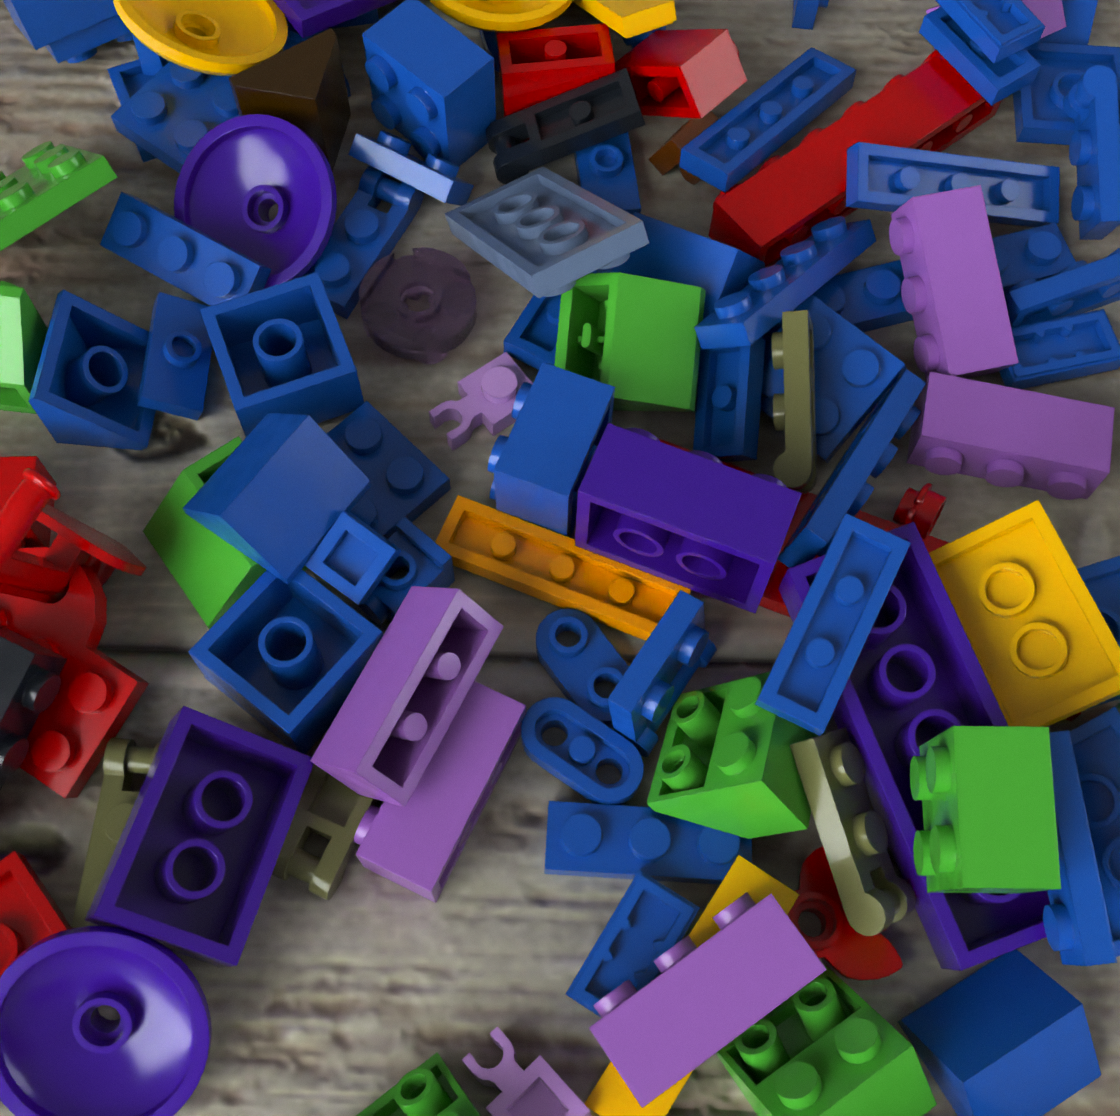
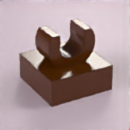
M712 111L702 119L690 118L648 160L662 176L680 163L681 149L719 119ZM680 168L682 176L689 183L695 185L701 180Z

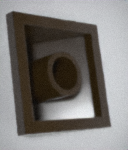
M330 28L229 77V82L239 116L248 114L270 115L297 126L318 144L333 172L351 111L337 35Z

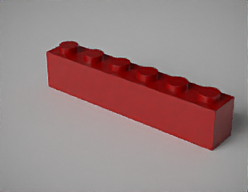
M935 50L923 61L921 66L905 76L899 74L893 77L877 95L866 102H855L844 112L839 120L825 129H814L802 140L799 146L782 157L780 155L771 157L755 175L740 185L736 183L725 193L721 191L713 203L708 236L712 240L737 248L765 262V268L772 266L781 259L780 252L783 249L804 241L811 236V228L815 224L833 217H847L858 209L846 207L847 148L858 142L942 152L995 116L1001 101L991 106Z

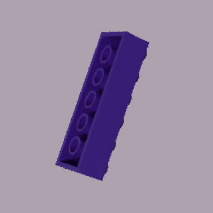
M911 522L887 531L911 544L832 715L838 729L846 727L851 743L857 747L862 756L865 767L864 782L873 809L879 814L885 824L888 846L902 878L912 886L915 892V909L941 969L962 971L1046 938L1043 909L1045 905L1050 904L1048 890L1017 894L927 893L926 876H918L916 872L913 853L914 836L917 830H924L922 800H914L911 794L910 764L912 757L920 756L919 746L952 726H1008L920 533L915 523ZM825 555L787 569L778 587L792 622H794Z

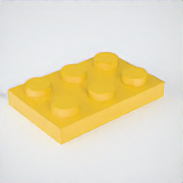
M1039 499L929 553L1008 726L1047 727L1120 695V647Z

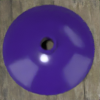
M263 114L238 116L217 125L206 133L187 156L178 176L174 195V217L272 269L264 289L302 277L310 270L328 244L333 231L337 210L334 176L330 164L318 144L302 129L290 122ZM274 204H277L278 213L275 219L270 221L269 211Z
M85 926L72 928L45 937L22 952L0 976V1100L15 1116H174L196 1089L210 1052L212 1038L210 1010L205 994L192 971L173 951L160 942L119 927ZM103 1005L111 1006L119 1012L120 1018L116 1020L106 1019L101 1016L98 1007Z

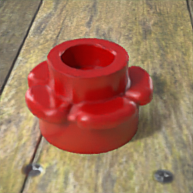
M930 483L925 484L920 491L909 487L893 517V521L902 526L914 522L920 536L924 539L932 532L947 500V497L932 491L933 485Z

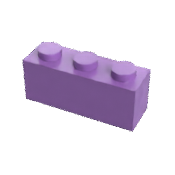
M981 185L912 197L891 214L892 221L889 226V240L893 252L899 255L904 274L901 296L906 311L912 314L917 337L914 341L913 350L917 367L921 372L925 373V378H927L931 371L967 379L992 374L1018 364L1019 361Z
M931 371L925 380L926 385L915 401L914 406L920 409L921 413L911 426L906 463L923 466L934 474L953 475L958 473L986 479L988 483L998 487L1023 486L1047 491L1049 495L1058 499L1073 500L1078 498L1088 499L1110 473L1115 407Z
M412 586L310 761L359 795L406 807L504 626L459 588Z
M474 681L406 807L383 802L380 808L371 805L364 814L354 836V843L360 845L356 856L363 867L436 903L521 736V725L526 715V705Z
M746 892L712 917L720 931L697 947L690 936H686L653 961L661 974L637 991L630 979H628L593 1005L601 1019L591 1025L589 1029L642 1108L827 970L772 893L756 904L748 892Z

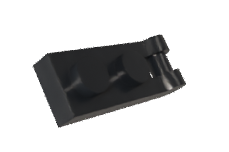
M626 67L490 123L486 128V137L489 149L496 154L493 165L497 180L500 183L507 184L528 174L532 169L646 124ZM526 138L530 139L526 142L521 143V140H524Z

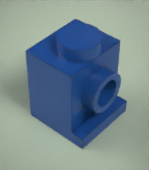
M406 517L396 525L397 531L388 539L402 550L366 603L358 605L369 618L379 625L386 619L389 622L392 621L412 586L448 588L455 581L452 556ZM401 567L408 572L402 579H390Z

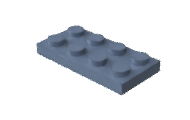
M545 167L538 168L445 213L452 235L538 298L563 294L575 286L577 279L597 269L617 267L629 259L631 252L649 244L643 220Z

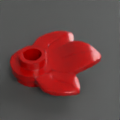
M821 846L815 849L801 865L798 889L795 890L800 895L787 914L817 957L819 959L824 958L845 978L858 981L878 980L899 971L903 966L902 960L890 941L881 934L882 932L874 936H864L857 933L850 926L824 848ZM811 912L819 918L821 932L818 936L812 937L802 932L798 923L801 913Z

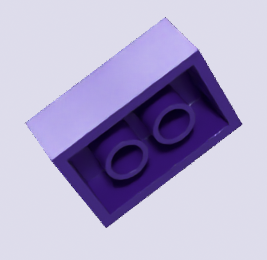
M608 423L578 489L575 546L755 614L802 493L787 488L781 480L773 476L760 473L750 475L723 465L717 457L710 453L699 450L687 452L662 443L655 435L644 429L635 427L624 429Z
M183 706L168 724L85 917V921L100 926L119 927L145 935L160 942L171 951L219 968L237 966L314 765L310 761L312 757Z

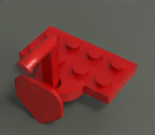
M27 468L22 472L23 481L18 485L0 511V625L61 655L67 661L59 675L61 686L55 700L45 711L39 714L27 738L29 749L20 768L63 798H78L103 758L108 741L112 737H116L149 685L147 681L97 649L107 625V598L102 586L108 581L115 569L142 576L147 567L127 547L118 541L48 505L50 500L55 501L61 497L60 491L46 477L33 469ZM35 520L58 534L50 548L33 547L18 549Z

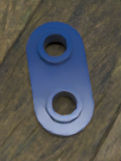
M570 608L559 609L550 613L541 621L536 632V654L539 662L567 700L575 703L608 727L613 728L608 698L600 697L595 692L594 687L602 681H609L617 685L629 666L589 615ZM572 631L579 636L580 641L574 646L566 647L561 645L556 640V637L561 632Z
M545 698L536 702L527 710L522 720L521 739L526 754L533 762L593 804L623 805L635 796L642 781L644 765L640 752L630 741L575 703L564 698ZM556 727L565 732L567 739L561 745L551 746L544 742L542 734L547 729ZM603 765H613L620 771L621 778L614 784H605L598 779L596 771Z

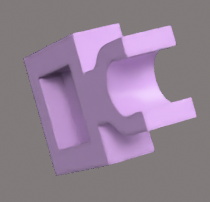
M504 352L458 381V392L462 399L458 401H445L429 411L430 423L435 429L448 420H455L460 423L457 428L447 433L448 446L452 451L465 444L471 438L473 430L481 424H484L492 436L516 422L517 419L512 418V409L517 393L524 382L533 383L511 356Z
M498 1027L489 1033L493 1042L503 1050L502 1060L497 1066L490 1069L482 1068L470 1053L462 1059L465 1067L480 1084L486 1087H494L500 1092L486 1107L490 1116H592L586 1105L541 1055L523 1070L517 1063V1055L512 1043Z

